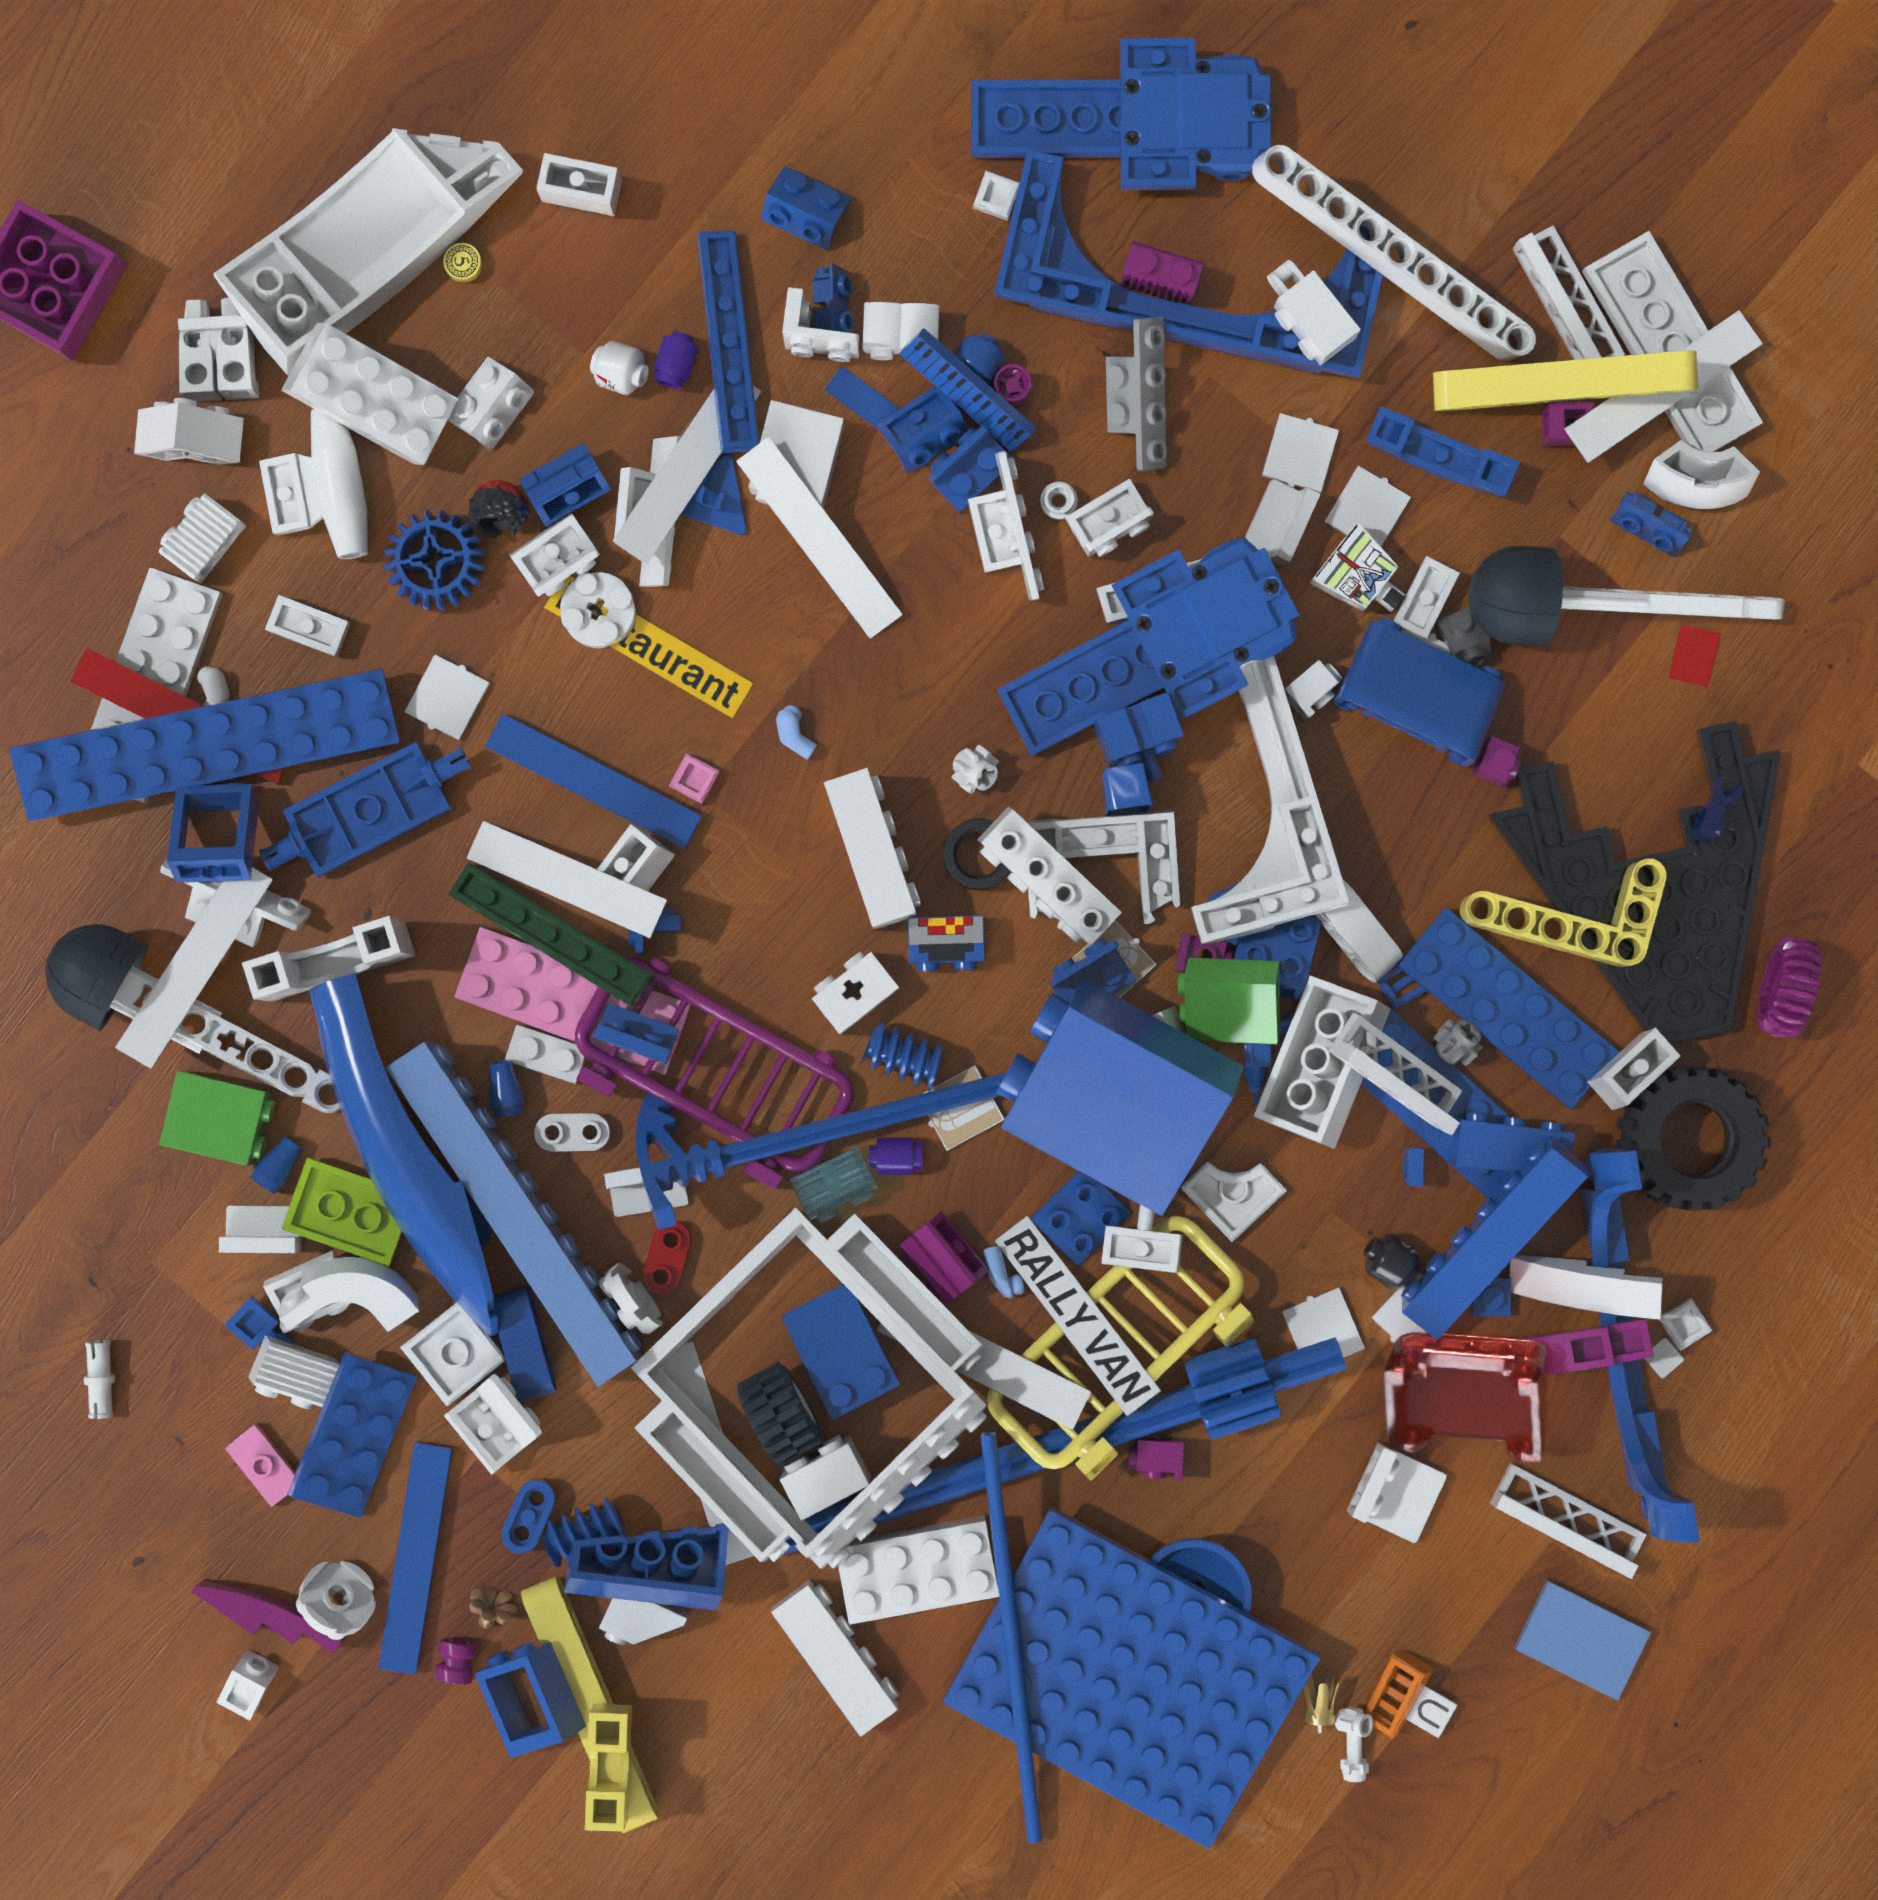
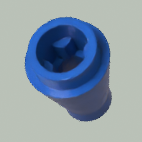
M512 1060L491 1062L489 1108L493 1109L494 1116L507 1117L524 1112L523 1103L526 1102V1099L514 1071Z
M283 1137L280 1143L252 1167L254 1172L249 1178L275 1195L279 1188H284L296 1159L303 1149L288 1138Z

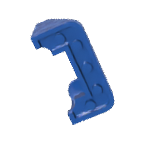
M1380 618L1379 622L1371 621L1361 638L1331 705L1346 712L1349 711V708L1355 711L1363 708L1360 715L1365 718L1368 716L1375 718L1436 747L1435 751L1443 753L1448 749L1449 761L1466 768L1475 763L1506 688V683L1501 680L1503 674L1488 666H1482L1479 669L1401 632V626L1392 620Z

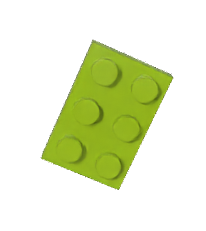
M312 1158L306 1159L281 1229L391 1266L402 1231L382 1201L372 1180Z

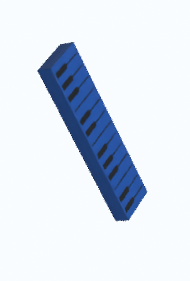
M922 328L900 351L899 354L980 426L985 425L989 429V433L1010 452L1024 442L1035 430L1036 427L925 328Z

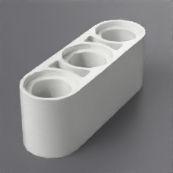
M1343 880L1349 904L1314 915L1317 919L1321 920V924L1359 972L1369 981L1377 983L1403 958V954L1355 891Z

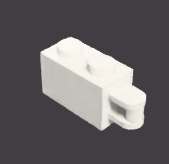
M1287 260L1267 276L1270 285L1280 296L1274 306L1277 310L1275 317L1286 331L1292 329L1300 340L1298 342L1299 348L1309 360L1315 359L1321 366L1356 339L1361 329L1314 270L1304 277L1291 260ZM1291 277L1296 284L1288 290L1284 282Z

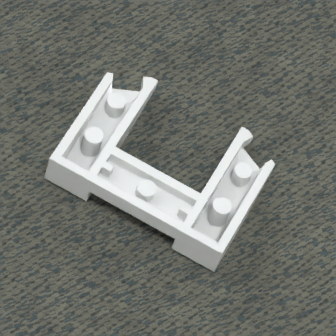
M1172 810L1062 820L1059 818L1026 821L1064 858L1137 853L1143 924H1150L1155 921L1151 912L1169 901H1172L1176 908L1180 906L1175 820ZM1028 888L1030 917L1035 919L1037 912L1042 911L1034 904L1038 897ZM1054 914L1053 917L1059 919L1057 928L1061 929L1066 923Z

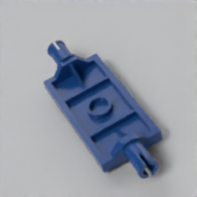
M415 742L284 809L283 813L290 825L291 831L288 832V837L259 850L261 858L266 859L264 864L271 872L298 856L301 858L305 857L316 877L320 878L452 810V807L441 788L443 786L442 782L472 768L469 760L466 759L465 752L460 746L457 750L431 762L426 759L419 743Z

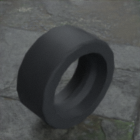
M975 818L964 821L952 830L945 841L943 858L946 870L956 883L966 889L982 891L994 888L1004 881L1010 872L1008 868L1000 863L996 870L989 875L977 877L963 871L958 864L957 849L962 839L969 834L984 833L994 822L992 820Z

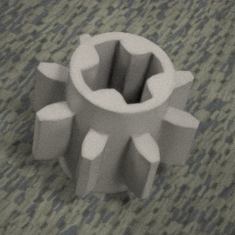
M1448 1019L1434 1036V1039L1438 1042L1435 1045L1438 1056L1450 1065H1455L1461 1061L1463 1065L1468 1066L1482 1049V1046L1479 1044L1481 1040L1479 1030L1467 1020H1460L1455 1024L1452 1019Z

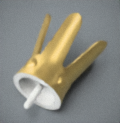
M1332 1674L1326 1677L1325 1683L1319 1685L1317 1697L1314 1680L1311 1675L1303 1687L1307 1703L1305 1722L1318 1725L1319 1734L1322 1733V1726L1335 1724L1334 1706L1342 1680L1337 1683L1333 1696L1334 1676Z

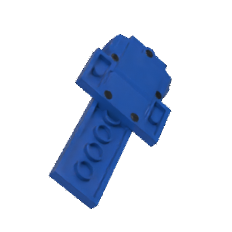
M1121 38L1120 80H971V158H1025L1027 149L1064 158H1120V190H1195L1196 170L1201 173L1210 174L1222 181L1243 180L1253 174L1252 166L1256 158L1271 148L1270 75H1263L1258 60L1250 56L1228 54L1214 56L1209 59H1196L1195 38Z
M1234 538L1209 551L1199 563L1190 568L1178 549L1112 584L1129 619L1128 621L997 689L1031 756L1093 725L1096 718L1126 708L1162 688L1168 692L1180 720H1183L1248 686L1249 683L1240 666L1250 661L1267 660L1291 647V644L1297 638L1295 619L1300 617V614L1265 547L1258 550L1246 538Z

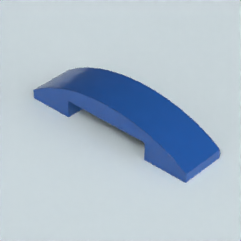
M1380 406L1366 443L1402 462L1437 477L1477 491L1505 498L1519 466V461L1487 448L1481 451L1414 424V419Z

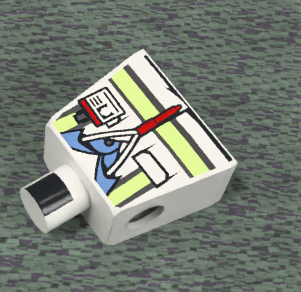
M1359 523L1354 525L1310 581L1318 589L1362 612L1373 599L1392 612L1405 595L1388 581L1397 570V564Z

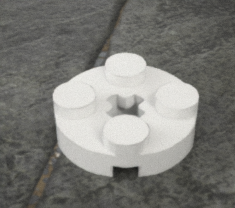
M595 572L579 575L568 586L561 600L562 624L577 642L590 648L600 649L608 647V645H612L617 641L620 642L630 633L636 620V606L633 595L619 578L608 573ZM598 601H604L603 607L608 610V614L606 616L600 615L597 620H593L592 612L589 610L590 605L597 604Z
M617 1263L605 1272V1276L599 1280V1285L609 1298L615 1299L621 1308L617 1311V1314L629 1330L637 1327L642 1334H650L663 1324V1321L657 1320L661 1316L660 1310L641 1281L636 1284L631 1282L627 1276L632 1271L625 1265Z
M329 1561L316 1565L307 1574L299 1588L296 1607L313 1629L333 1640H340L346 1635L359 1631L372 1616L376 1603L372 1593L374 1586L366 1572L355 1564L341 1561L339 1564H328ZM330 1592L333 1595L338 1592L342 1593L344 1596L342 1603L344 1605L340 1606L332 1603L328 1593Z

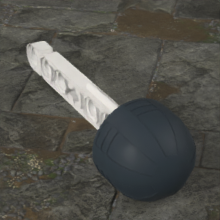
M1511 546L1489 555L1474 572L1468 591L1469 607L1473 618L1487 635L1508 644L1546 646L1551 642L1559 623L1561 609L1783 619L1785 604L1784 599L1773 597L1563 586L1562 567L1557 551L1552 547Z
M102 924L81 926L62 936L50 951L45 968L48 989L57 1005L67 1014L98 1031L105 1027L115 1011L134 1019L140 1010L135 1004L141 999L143 989L148 988L152 991L159 979L139 969L146 955L148 944L117 928ZM149 991V992L146 994V996L144 997V1000H143L142 1005H143L144 1002L146 1001V999H147V997L149 996V994L151 993V991ZM197 999L171 1037L172 1040L199 1054L201 1050H204L292 1097H304L302 1102L321 1112L334 1113L340 1110L338 1102L328 1106L323 1104L318 1096V1092L322 1087L332 1085L329 1074L320 1069L316 1074L310 1064L222 1019V1012ZM196 1014L205 1021V1028L201 1033L192 1035L184 1030L182 1023L187 1016ZM231 1033L235 1035L234 1042L244 1048L246 1041L253 1044L247 1050L244 1061H240L237 1058L240 1056L241 1051L233 1047L228 1048L227 1051L221 1050L222 1042L217 1038L219 1036L227 1037ZM258 1050L268 1051L273 1057V1063L266 1070L256 1069L251 1063L252 1054ZM297 1067L305 1072L307 1080L303 1086L293 1088L286 1083L285 1073L291 1068Z

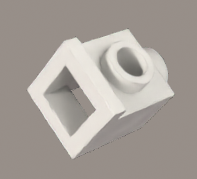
M1318 660L1284 689L1287 700L1306 722L1315 713L1311 708L1313 705L1319 710L1335 696L1331 689L1342 680V677L1331 664L1323 665Z

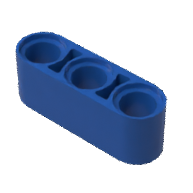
M526 1286L494 1295V1310L492 1311L497 1316L498 1334L518 1401L523 1402L557 1392L553 1368L529 1287Z

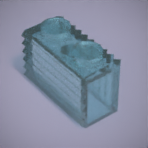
M858 1146L790 1179V1183L808 1220L810 1221L817 1217L819 1223L839 1215L840 1212L837 1207L851 1201L853 1207L872 1199L874 1196L871 1190L878 1187Z

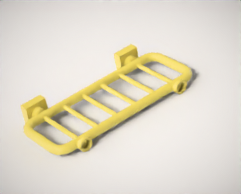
M1181 1216L1166 1217L1152 1228V1231L1170 1233L1172 1231L1183 1232L1227 1275L1230 1282L1227 1291L1214 1301L1179 1266V1272L1176 1274L1209 1306L1189 1328L1131 1271L1133 1269L1131 1267L1113 1266L1086 1292L1094 1304L1099 1302L1155 1359L1145 1370L1154 1382L1215 1323L1217 1326L1213 1331L1216 1337L1228 1348L1255 1322L1252 1314L1241 1303L1235 1309L1232 1308L1244 1290L1245 1281L1241 1269L1197 1224ZM1124 1276L1183 1333L1162 1354L1104 1298ZM1055 1322L1021 1357L1035 1363L1045 1355L1069 1381L1087 1389L1049 1350L1065 1334ZM989 1388L987 1404L993 1418L1042 1467L1049 1469L1064 1468L1079 1457L1080 1459L1075 1465L1092 1481L1118 1455L1103 1437L1098 1442L1095 1441L1124 1412L1115 1400L1105 1407L1091 1393L1088 1401L1100 1414L1079 1435L1074 1430L1056 1422L1071 1437L1072 1441L1061 1452L1051 1454L1003 1406V1394Z

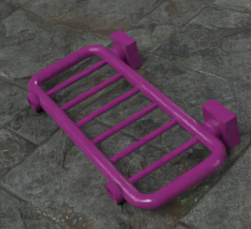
M634 957L625 958L655 977L632 1012L637 1014L641 1012L653 988L657 985L682 999L668 1025L676 1027L688 1003L715 1017L675 1090L648 1076L656 1062L655 1060L648 1059L641 1072L615 1057L620 1047L613 1045L609 1053L591 1043L590 1031L611 994L603 989L597 988L578 1021L574 1032L575 1044L579 1052L594 1063L591 1069L583 1066L576 1080L610 1098L617 1086L616 1083L611 1081L615 1074L736 1142L758 1137L747 1130L787 1058L814 1073L782 1130L792 1128L820 1076L834 1083L839 1089L838 1100L828 1118L847 1114L854 1099V1087L850 1078L840 1069L834 1067L838 1061L836 1058L819 1049L814 1056L670 976L673 968L656 958H653L650 964ZM724 1022L748 1037L709 1107L706 1108L681 1093L720 1023ZM756 1040L781 1055L740 1127L715 1113V1110L752 1043ZM832 1140L812 1145L809 1152L803 1157H795L784 1152L757 1159L756 1161L746 1162L742 1171L776 1189L783 1177L776 1172L779 1166L793 1172L808 1171L820 1162Z

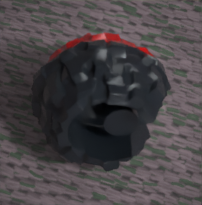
M496 479L488 481L487 484H481L469 500L468 515L471 519V524L477 527L482 536H490L496 539L508 527L510 528V535L514 536L518 530L523 529L528 521V503L525 501L522 491L516 485L507 481H498Z

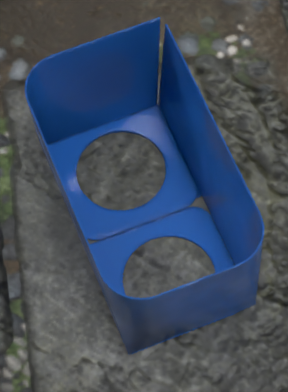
M1144 763L1105 768L1101 776L1105 816L1133 814L1150 809L1152 799Z

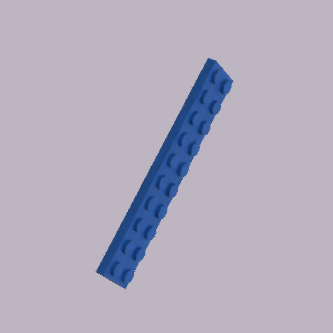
M379 668L12 746L9 748L27 819L30 822L175 791L178 787L203 785L400 743L401 739L384 669Z

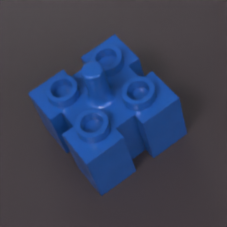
M1168 692L1139 702V704L1098 717L1093 725L1107 767L1136 764L1141 761V763H1144L1148 782L1162 778L1156 758L1174 752V748L1178 747L1177 743L1184 735Z

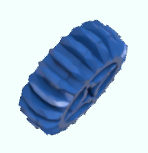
M425 510L423 522H420L419 518L412 514L410 515L412 527L408 529L402 522L398 524L397 527L403 533L401 538L393 534L389 536V540L397 546L396 549H385L384 554L389 558L395 559V561L384 564V569L387 572H396L388 579V582L392 586L400 585L396 593L401 598L410 594L408 601L410 605L415 607L423 598V609L430 611L434 600H436L438 609L445 611L446 599H450L451 603L458 607L460 606V600L457 597L459 593L462 592L467 598L472 597L471 591L467 588L469 583L474 586H480L481 581L473 576V573H483L486 567L481 563L475 562V560L486 557V552L483 549H473L482 540L479 535L469 537L473 527L470 523L460 527L462 519L459 515L455 514L447 523L448 516L445 510L438 512L436 520H434L430 510ZM437 532L447 533L456 537L460 541L463 550L443 549L437 537ZM424 536V546L422 550L416 554L410 555V557L407 559L409 550L412 547V545L419 538ZM434 549L443 558V560L437 561L436 572L427 563V561L433 560ZM463 562V567L457 578L445 586L447 584L446 575L448 571L453 567L460 566V563ZM407 571L427 572L433 584V589H426L415 585Z

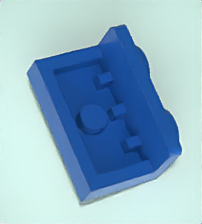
M784 166L767 192L761 219L826 250L831 244L834 230L849 208L851 197Z

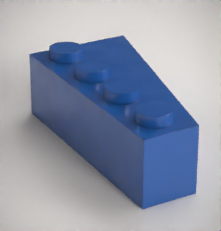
M724 1523L716 1524L715 1527L698 1529L695 1526L682 1528L681 1531L665 1533L652 1531L631 1537L618 1535L575 1540L568 1556L564 1593L716 1610L723 1597L729 1528Z

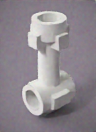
M1352 1706L1342 1708L1336 1715L1335 1726L1337 1730L1347 1733V1758L1340 1760L1343 1779L1349 1782H1362L1366 1780V1774L1369 1773L1367 1759L1362 1758V1737L1370 1735L1373 1729V1718L1371 1715L1363 1713V1709Z

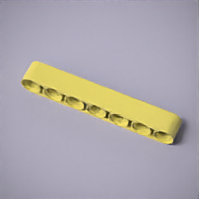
M1694 350L1433 373L1434 411L1467 410L1698 390L1697 351Z
M554 1576L522 1590L521 1597L540 1644L552 1643L587 1726L580 1730L578 1734L590 1760V1752H588L589 1712L594 1704L614 1703L568 1595L564 1593L565 1588L559 1577ZM632 1745L630 1753L628 1822L624 1832H622L623 1834L659 1818L656 1802Z

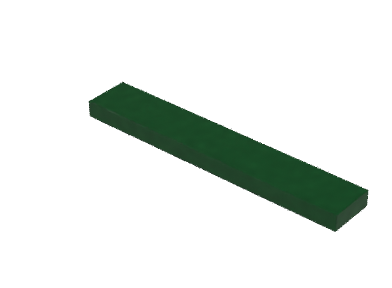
M467 863L448 895L634 1009L655 978L650 973L470 863Z

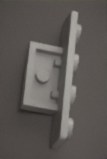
M1162 317L1138 318L1133 321L1134 356L1106 357L1107 432L1135 433L1137 470L1150 471L1166 467L1165 334Z

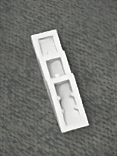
M1516 1255L1510 1261L1511 1293L1583 1310L1661 1319L1663 1278L1625 1275V1269L1587 1266L1588 1260Z

